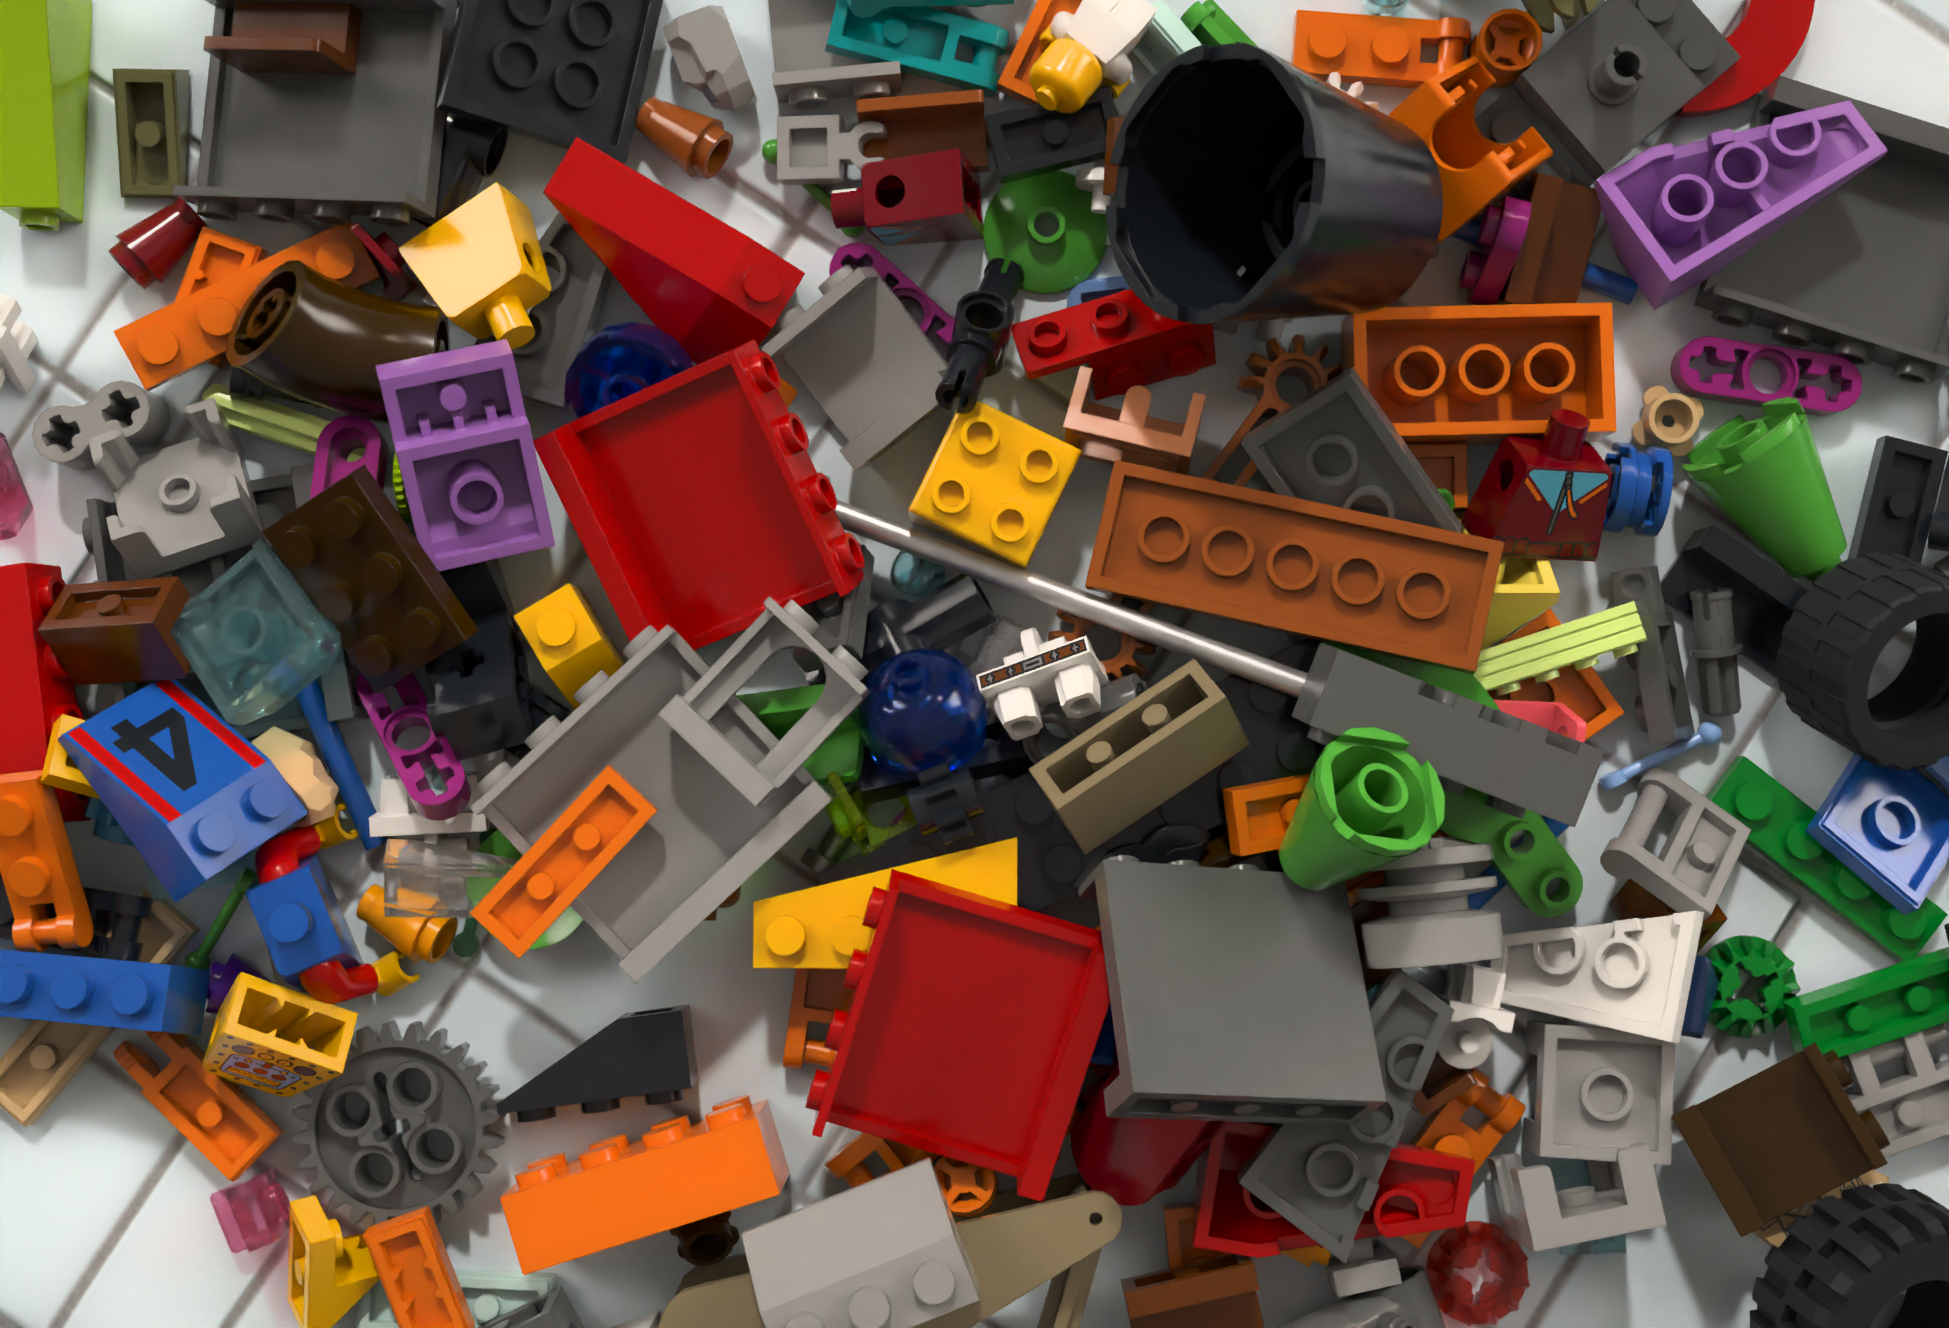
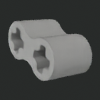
M121 380L111 382L101 388L94 399L85 405L76 407L59 405L50 407L42 412L34 423L32 432L33 442L38 452L48 460L73 469L86 471L96 468L92 460L88 438L112 430H120L130 445L141 447L154 445L163 439L169 430L171 415L169 407L163 398L132 382ZM136 403L140 408L133 412L131 404ZM131 416L133 424L128 425L124 420ZM73 428H79L80 433L74 436ZM72 441L74 448L68 449L66 444Z

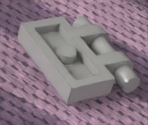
M1944 1024L1840 1057L1854 1083L1852 1086L1854 1093L1847 1096L1858 1114L1868 1109L1873 1113L1891 1144L1880 1150L1884 1157L1949 1135V1059L1934 1064L1928 1049L1930 1046L1948 1040ZM1901 1057L1908 1073L1879 1083L1874 1067Z

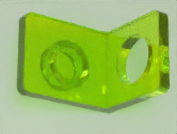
M835 770L826 774L831 796L833 797V801L825 806L826 813L841 840L851 836L863 857L888 843L881 842L918 825L907 796L897 798L904 806L902 819L892 827L881 828L875 826L867 817V810L870 804L863 805L859 790L849 795Z

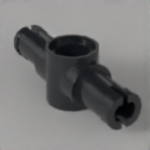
M993 258L985 268L979 290L962 296L957 303L951 342L946 352L949 364L935 392L938 404L946 410L950 411L955 398L960 397L957 413L967 414L973 411L977 404L978 394L984 379L1000 372L1005 364L1012 324L1015 319L1013 304L1025 280L1024 271L1016 262L1010 261L1006 273H1001L1005 259Z

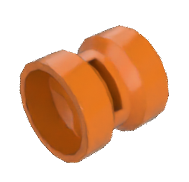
M1515 8L1502 9L1492 14L1484 22L1469 46L1467 59L1476 56L1493 76L1496 82L1490 88H1507L1514 85L1519 76L1539 56L1543 45L1542 31L1537 21L1527 12ZM1499 58L1504 59V60L1509 59V61H1500V60H1498V59H1499Z

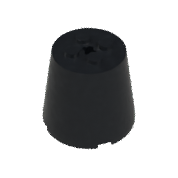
M1236 42V44H1224L1214 47L1203 44L1180 54L1166 64L1147 83L1131 106L1118 133L1110 160V165L1118 166L1119 168L1115 188V206H1106V222L1112 252L1118 268L1132 291L1144 304L1155 312L1176 321L1194 324H1218L1354 315L1376 311L1402 296L1418 279L1433 253L1441 228L1443 214L1441 178L1431 151L1419 135L1399 121L1272 52L1246 43Z

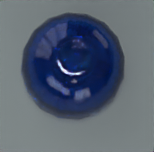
M632 321L608 325L591 336L580 348L566 373L564 398L568 409L572 404L574 413L580 418L693 367L692 360L676 338L656 326Z
M917 648L901 651L883 660L869 674L864 685L869 689L870 694L858 706V720L865 747L875 764L893 776L908 778L905 770H925L946 761L950 771L966 764L983 747L987 738L985 725L988 717L990 718L989 705L979 692L975 675L968 665L943 650Z

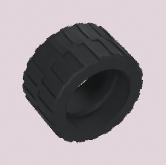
M1877 552L1862 554L1859 558H1849L1837 564L1833 570L1827 574H1822L1814 581L1810 590L1800 597L1794 606L1795 610L1790 620L1786 621L1781 635L1783 637L1777 654V665H1779L1778 682L1780 691L1785 694L1786 704L1794 714L1801 717L1802 722L1881 768L1891 767L1896 771H1906L1913 767L1920 766L1924 768L1936 764L1939 759L1945 756L1949 757V577L1905 556L1890 552L1887 554ZM1916 620L1915 642L1905 667L1885 690L1868 700L1869 679L1878 656L1893 636Z

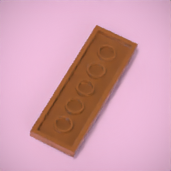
M1115 460L1085 587L1092 591L1474 675L1505 542Z

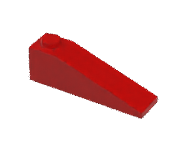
M578 137L573 141L542 192L591 252L598 256L623 286L622 289L632 301L638 304L658 328L663 338L673 350L696 365L755 339L759 346L775 325L805 275L803 271L752 238Z
M1227 1121L1199 1156L1194 1207L1193 1247L1255 1258L1281 1255L1280 1251L1311 1246L1324 1248L1239 1184L1236 1178L1277 1123ZM1398 1142L1396 1149L1392 1148L1378 1181V1191L1369 1212L1365 1211L1354 1240L1382 1235L1386 1238L1465 1226L1475 1160L1465 1156Z

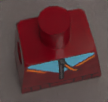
M960 148L865 163L861 167L862 187L833 190L831 192V212L836 229L866 226V229L882 245L893 246L984 239L980 176Z
M1555 409L1551 412L1543 437L1509 435L1504 438L1463 515L1461 523L1469 535L1505 542L1501 557L1595 562L1600 547L1612 474L1610 467L1589 442L1584 441L1590 426L1589 419L1572 410Z

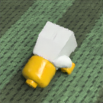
M1082 0L1075 15L1066 11L1058 12L1039 39L1040 44L1044 48L1048 44L1050 45L1030 69L1029 81L1038 103L1050 111L1075 113L1084 106L1097 88L1110 86L1113 99L1118 98L1130 83V76L1133 71L1132 63L1127 55L1141 41L1158 9L1147 0Z

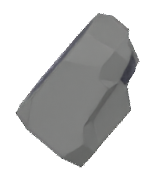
M722 6L700 8L675 18L663 27L683 83L703 92L713 108L738 112L751 107L757 100Z

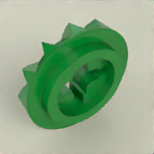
M1739 935L1718 942L1704 955V957L1712 961L1719 984L1708 1021L1726 1034L1746 1039L1775 1033L1776 1028L1786 1019L1782 1001L1796 997V994L1801 990L1796 982L1793 970L1795 963L1786 957L1777 947V944L1760 937ZM1738 968L1743 969L1748 976H1769L1763 980L1764 984L1756 989L1759 1006L1754 1005L1750 999L1743 997L1726 1000V998L1734 995V990L1741 986Z

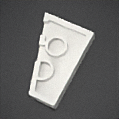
M1688 911L1673 913V915L1645 919L1633 918L1613 921V923L1581 927L1570 926L1503 935L1505 956L1491 959L1490 964L1492 970L1506 974L1501 1003L1668 1042L1680 1043L1704 912Z

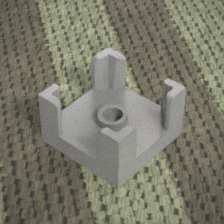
M214 397L188 405L184 409L188 420L199 437L139 457L120 430H112L88 438L94 465L113 491L118 516L106 517L111 541L138 579H149L265 539L239 439Z
M1527 1021L1526 1052L1537 1055L1538 1058L1535 1119L1525 1117L1523 1119L1522 1150L1539 1157L1617 1162L1616 1152L1619 1148L1629 1147L1632 1143L1644 1142L1649 1144L1653 1164L1671 1165L1673 1128L1671 1116H1673L1675 1043L1608 1027Z
M1637 1142L1630 1144L1629 1147L1619 1148L1616 1152L1617 1162L1586 1160L1591 1186L1573 1187L1558 1192L1555 1189L1552 1171L1546 1165L1540 1164L1524 1167L1521 1156L1515 1152L1487 1157L1503 1233L1533 1252L1667 1225L1651 1151L1647 1143Z

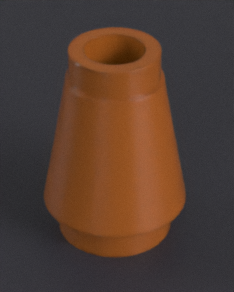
M651 97L643 104L636 118V130L643 133L646 138L691 177L699 174L707 179L714 177L722 169L730 155L733 146V136L724 130L721 120L666 101L663 102L656 97Z

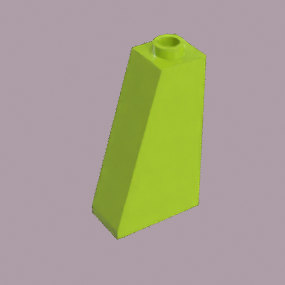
M0 0V209L18 219L19 226L25 229L52 232L60 229V222L83 223L92 0Z

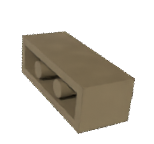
M1192 659L1029 768V771L1059 819L1086 855L1249 746L1250 743L1227 697L1198 662Z

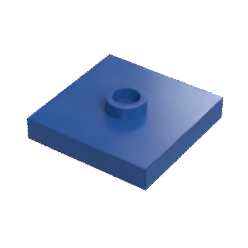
M1854 753L1805 832L1903 915L1919 909L1949 859V796L1914 767L1906 771H1896L1891 767L1881 768Z

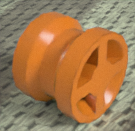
M941 1156L937 1160L934 1169L953 1215L972 1218L983 1214L993 1204L998 1192V1179L994 1170L946 1156ZM970 1192L972 1193V1194H968V1195H961V1196L959 1197L960 1194H967V1193H970Z

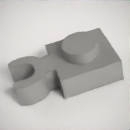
M839 114L777 117V181L782 185L844 183V165H855L861 171V167L865 163L885 160L883 157H864L863 148L871 139L888 138V130L879 122L866 121L855 126L850 133H844L845 121Z

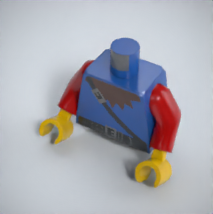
M344 803L336 805L334 816L304 828L296 827L263 844L256 852L254 858L257 878L246 890L248 902L282 980L301 991L306 990L311 997L327 1004H336L368 996L376 991L383 996H391L420 978L419 974L408 976L401 970L398 961L407 956L398 949L376 960L371 965L364 963L317 853L319 849H328L351 841L358 836L356 829L345 832L340 826L339 814L341 811L346 810Z

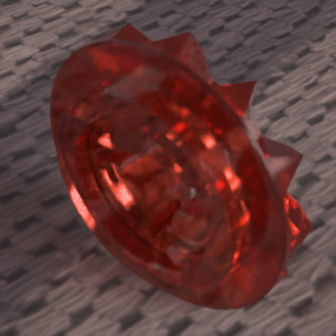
M1468 1221L1465 1222V1226L1447 1229L1434 1242L1427 1257L1425 1271L1438 1307L1446 1315L1469 1327L1473 1324L1497 1325L1499 1319L1512 1311L1519 1310V1301L1525 1289L1530 1287L1527 1268L1528 1258L1519 1243L1504 1235L1503 1228L1489 1222ZM1483 1253L1486 1257V1267L1496 1273L1502 1280L1494 1279L1493 1282H1482L1480 1290L1476 1291L1474 1298L1472 1283L1458 1272L1453 1271V1268L1461 1270L1464 1267L1474 1268L1478 1258H1482Z

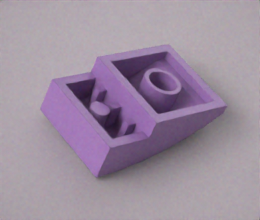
M507 339L376 365V372L416 538L437 570L444 571L555 546L531 428L525 413L513 352Z

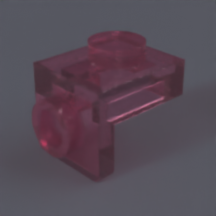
M272 1168L218 1190L210 1197L228 1246L233 1253L248 1249V1252L254 1251L273 1243L289 1232L290 1201L284 1188L276 1181Z

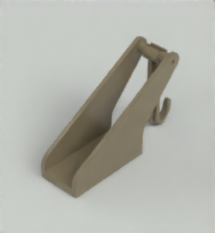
M1079 1172L1050 1179L1043 1202L1017 1195L1016 1187L997 1192L993 1204L983 1214L972 1218L953 1215L979 1281V1301L912 1328H972L1050 1279L1037 1328H1079L1102 1247L1116 1238L1122 1227L1123 1216L1118 1202L1113 1196L1104 1191L1093 1190ZM746 1253L726 1257L713 1265H696L685 1274L675 1296L669 1301L661 1316L658 1328H766L759 1312Z

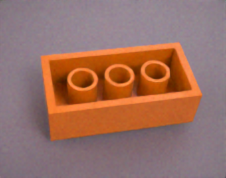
M1612 302L1383 307L1369 313L1347 315L1341 322L1342 367L1344 371L1350 367L1354 368L1406 444L1481 445L1500 444L1509 435L1543 437L1551 412L1555 409L1572 410L1589 419L1590 426L1584 441L1598 442L1617 431Z
M749 1095L735 1097L712 1106L713 1112L705 1115V1119L690 1124L688 1114L678 1115L651 1125V1131L643 1134L642 1139L629 1143L626 1133H622L590 1144L589 1151L578 1155L579 1159L567 1162L565 1153L562 1152L527 1164L528 1170L516 1174L515 1179L517 1183L500 1197L522 1274L526 1275L780 1195L790 1171L768 1100L752 1104Z

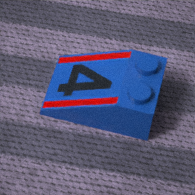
M176 679L154 681L58 738V741L175 902H178L308 814L272 761Z

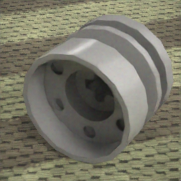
M1454 836L1431 838L1419 851L1371 870H1384L1386 885L1357 888V899L1388 902L1389 916L1360 924L1364 967L1367 969L1422 967L1481 961L1505 956L1500 912L1469 908L1468 895L1497 886L1496 876L1466 877L1464 863L1494 859L1493 844L1475 843Z

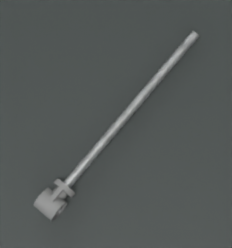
M837 500V507L834 510L843 529L962 574L970 575L973 578L1299 698L1308 673Z

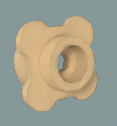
M1660 385L1647 389L1642 396L1645 407L1641 419L1633 424L1631 428L1634 441L1640 446L1654 444L1667 448L1671 452L1672 457H1682L1688 454L1693 448L1691 437L1696 432L1699 420L1704 415L1702 403L1695 397H1687L1679 393H1668L1667 389ZM1664 416L1672 418L1673 424L1671 427L1663 425L1662 419Z

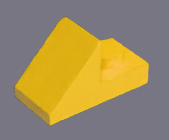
M316 1195L290 1201L287 1300L300 1328H332L380 1278L363 1234L343 1237L338 1221L335 1218L327 1219Z

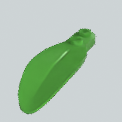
M1323 642L1329 646L1501 711L1489 693L1472 674ZM1467 787L1464 797L1443 790L1445 808L1444 820L1440 829L1450 836L1475 843H1492L1494 859L1488 861L1524 907L1539 916L1554 918L1564 915L1576 905L1583 889L1581 872L1540 814L1526 809L1523 818L1520 819L1485 805L1488 794ZM1523 829V842L1518 847L1511 848L1510 840L1512 835L1516 831ZM1559 878L1558 889L1554 894L1547 896V884L1552 879Z

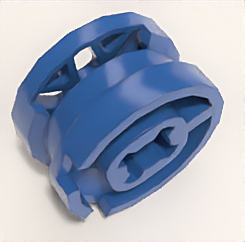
M1615 442L1612 444L1611 450L1618 451L1617 454L1607 453L1604 460L1611 469L1612 480L1602 531L1618 533L1624 527L1632 528L1635 534L1639 536H1657L1665 522L1672 495L1673 460L1671 452L1667 448L1652 446L1647 448L1645 452L1636 451L1633 444Z

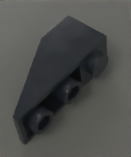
M689 1004L625 1013L496 1104L497 1114L517 1112L518 1122H532L557 1116L556 1106L581 1103L582 1113L589 1114L620 1108L619 1098L645 1095L646 1105L666 1104L683 1100V1089H691L699 1081Z

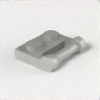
M1650 768L1645 771L1637 786L1639 798L1619 837L1609 840L1600 857V863L1603 869L1611 876L1623 880L1632 879L1678 913L1688 911L1704 912V921L1713 913L1751 829L1673 773L1662 768ZM1667 808L1677 815L1678 818L1657 858L1643 848L1662 809Z

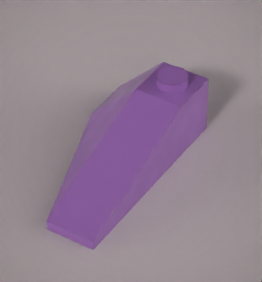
M1848 100L1776 117L1771 124L1732 133L1730 128L1710 133L1707 139L1674 147L1671 142L1650 147L1598 178L1594 187L1618 260L1638 285V288L1654 310L1708 279L1885 156L1888 149L1851 101Z

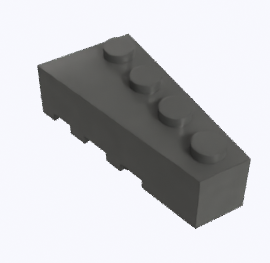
M1321 642L1292 713V717L1311 726L1307 738L1324 745L1329 744L1332 740L1338 738L1340 734L1351 728L1376 727L1397 734L1410 743L1405 750L1420 765H1423L1428 760L1437 772L1443 790L1464 797L1467 787H1471L1488 794L1485 805L1522 819L1526 809L1574 828L1605 753L1604 750L1555 733L1544 727Z

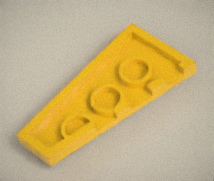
M1017 837L754 901L753 968L847 969L854 948L863 951L867 950L873 930L872 928L862 926L868 900L873 886L886 889L892 869L1017 906Z

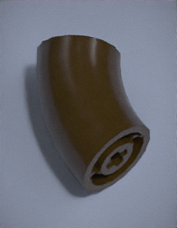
M291 260L275 268L259 283L246 300L229 335L226 358L234 368L296 399L334 412L389 424L375 366L450 351L449 324L447 316L438 306L417 305L372 295L327 277L299 260Z

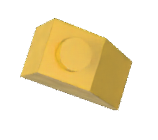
M568 583L513 616L544 670L574 710L580 704L573 696L585 683L601 670L611 677L625 664L583 590L577 586Z

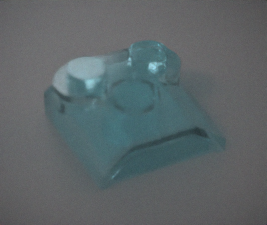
M260 539L252 545V550L183 608L170 631L226 722L239 726L246 725L280 710L334 663L341 647V634L337 626L315 609L268 543Z

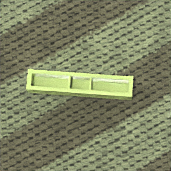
M1632 601L1481 650L1476 672L1473 676L1486 691L1495 689L1497 696H1501L1521 689L1519 681L1534 677L1537 684L1559 677L1558 668L1573 664L1575 671L1597 665L1599 664L1598 655L1612 651L1614 658L1637 652L1636 643L1647 640L1635 602Z

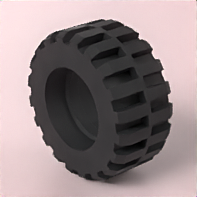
M1890 1183L1873 1185V1188L1866 1184L1842 1190L1843 1198L1840 1199L1834 1196L1825 1197L1812 1205L1814 1212L1806 1219L1797 1217L1785 1229L1789 1235L1779 1248L1775 1245L1771 1247L1764 1259L1768 1269L1764 1278H1756L1752 1292V1298L1757 1303V1309L1750 1310V1328H1870L1881 1309L1893 1297L1905 1289L1907 1290L1903 1304L1888 1328H1949V1209L1916 1189L1907 1190L1899 1184Z

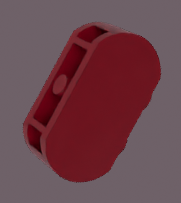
M1117 1065L1111 1075L1106 1074L1102 1076L1084 1094L1082 1102L1087 1107L1071 1127V1149L1081 1176L1093 1190L1104 1191L1110 1194L1119 1205L1137 1206L1145 1204L1162 1191L1176 1186L1227 1121L1106 1117L1103 1090L1120 1075L1119 1065Z

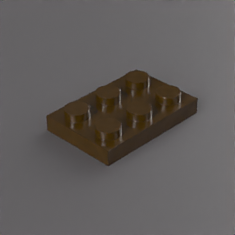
M365 464L262 531L376 694L466 641L479 631Z

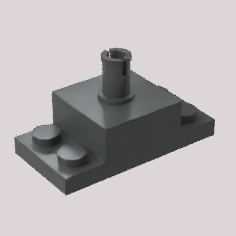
M1607 0L1526 69L1514 85L1478 115L1475 120L1480 132L1486 138L1496 143L1513 142L1533 126L1553 150V155L1531 174L1542 173L1564 178V182L1590 187L1598 178L1607 173L1734 65L1741 56L1692 0ZM1529 176L1511 190V193L1516 198L1523 200Z

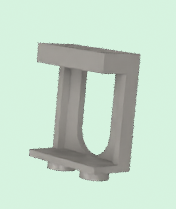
M770 596L763 602L767 609L683 697L676 694L658 713L664 721L755 807L763 808L871 694L869 689L860 682L869 672L841 645L832 653H829L812 637L821 626L792 599L782 608ZM793 646L806 648L816 654L824 665L826 674L824 691L818 701L769 753L755 765L709 721L773 654L780 649Z

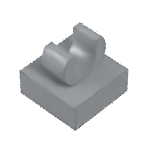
M1371 1237L1354 1240L1355 1244L1346 1264L1335 1256L1331 1257L1328 1266H1325L1329 1285L1338 1298L1402 1284L1397 1258L1386 1245L1373 1248Z

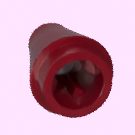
M179 198L172 205L166 206L116 235L119 242L108 252L124 271L146 290L156 280L160 284L165 281L199 237L202 227H207V225L183 199Z

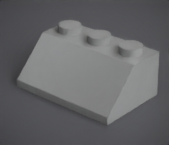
M930 1157L741 1233L759 1312L766 1328H912L979 1301V1281Z

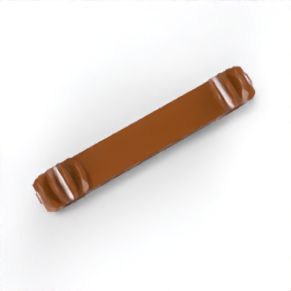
M1296 334L1291 339L1288 354L1277 338L1268 340L1265 345L1268 359L1260 354L1251 353L1245 363L1256 376L1240 377L1237 382V389L1243 393L1256 395L1257 404L1202 478L1217 481V473L1259 418L1271 419L1293 405L1286 403L1279 397L1276 390L1277 378L1284 375L1298 377L1304 382L1308 395L1344 372L1340 363H1333L1325 368L1319 363L1327 354L1328 347L1320 343L1309 356L1304 354V336ZM1252 459L1232 485L1242 487L1246 485L1257 470V466ZM1113 595L1110 601L1120 604L1124 597ZM1144 602L1138 611L1149 614L1156 604ZM1059 609L1056 616L1062 623L1073 630L1071 633L1059 630L1050 631L1047 640L1051 641L1064 636L1067 642L1085 636L1090 628L1100 626V624L1084 618L1080 619L1076 615ZM1112 629L1119 639L1118 653L1110 660L1100 661L1103 663L1110 680L1113 681L1124 677L1120 670L1122 667L1131 674L1137 673L1140 679L1144 678L1148 670L1142 663L1134 659L1132 655L1133 653L1145 656L1153 655L1156 653L1157 645L1146 641H1136L1135 637Z

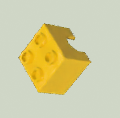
M977 401L974 410L970 413L960 414L956 411L908 509L910 521L941 536L944 534L964 542L988 556L1027 569L1078 464L1082 450L987 404Z

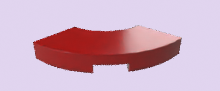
M1745 0L1740 22L1732 33L1725 38L1741 58L1678 111L1676 117L1707 116L1729 110L1748 101L1771 84L1786 70L1800 50L1811 24L1815 0Z

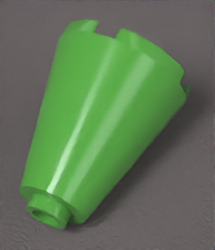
M1784 397L1761 404L1760 406L1766 414L1763 417L1746 423L1740 414L1709 433L1686 455L1691 464H1682V469L1688 479L1789 577L1799 578L1805 576L1806 580L1812 581L1817 580L1824 573L1827 574L1837 564L1841 563L1839 556L1845 551L1847 542L1806 412L1798 399Z
M1376 727L1351 728L1325 746L1318 756L1279 848L1281 866L1294 883L1308 890H1324L1413 854L1422 849L1431 840L1444 820L1445 795L1437 772L1428 760L1423 765H1420L1405 750L1410 745L1409 742L1397 734Z

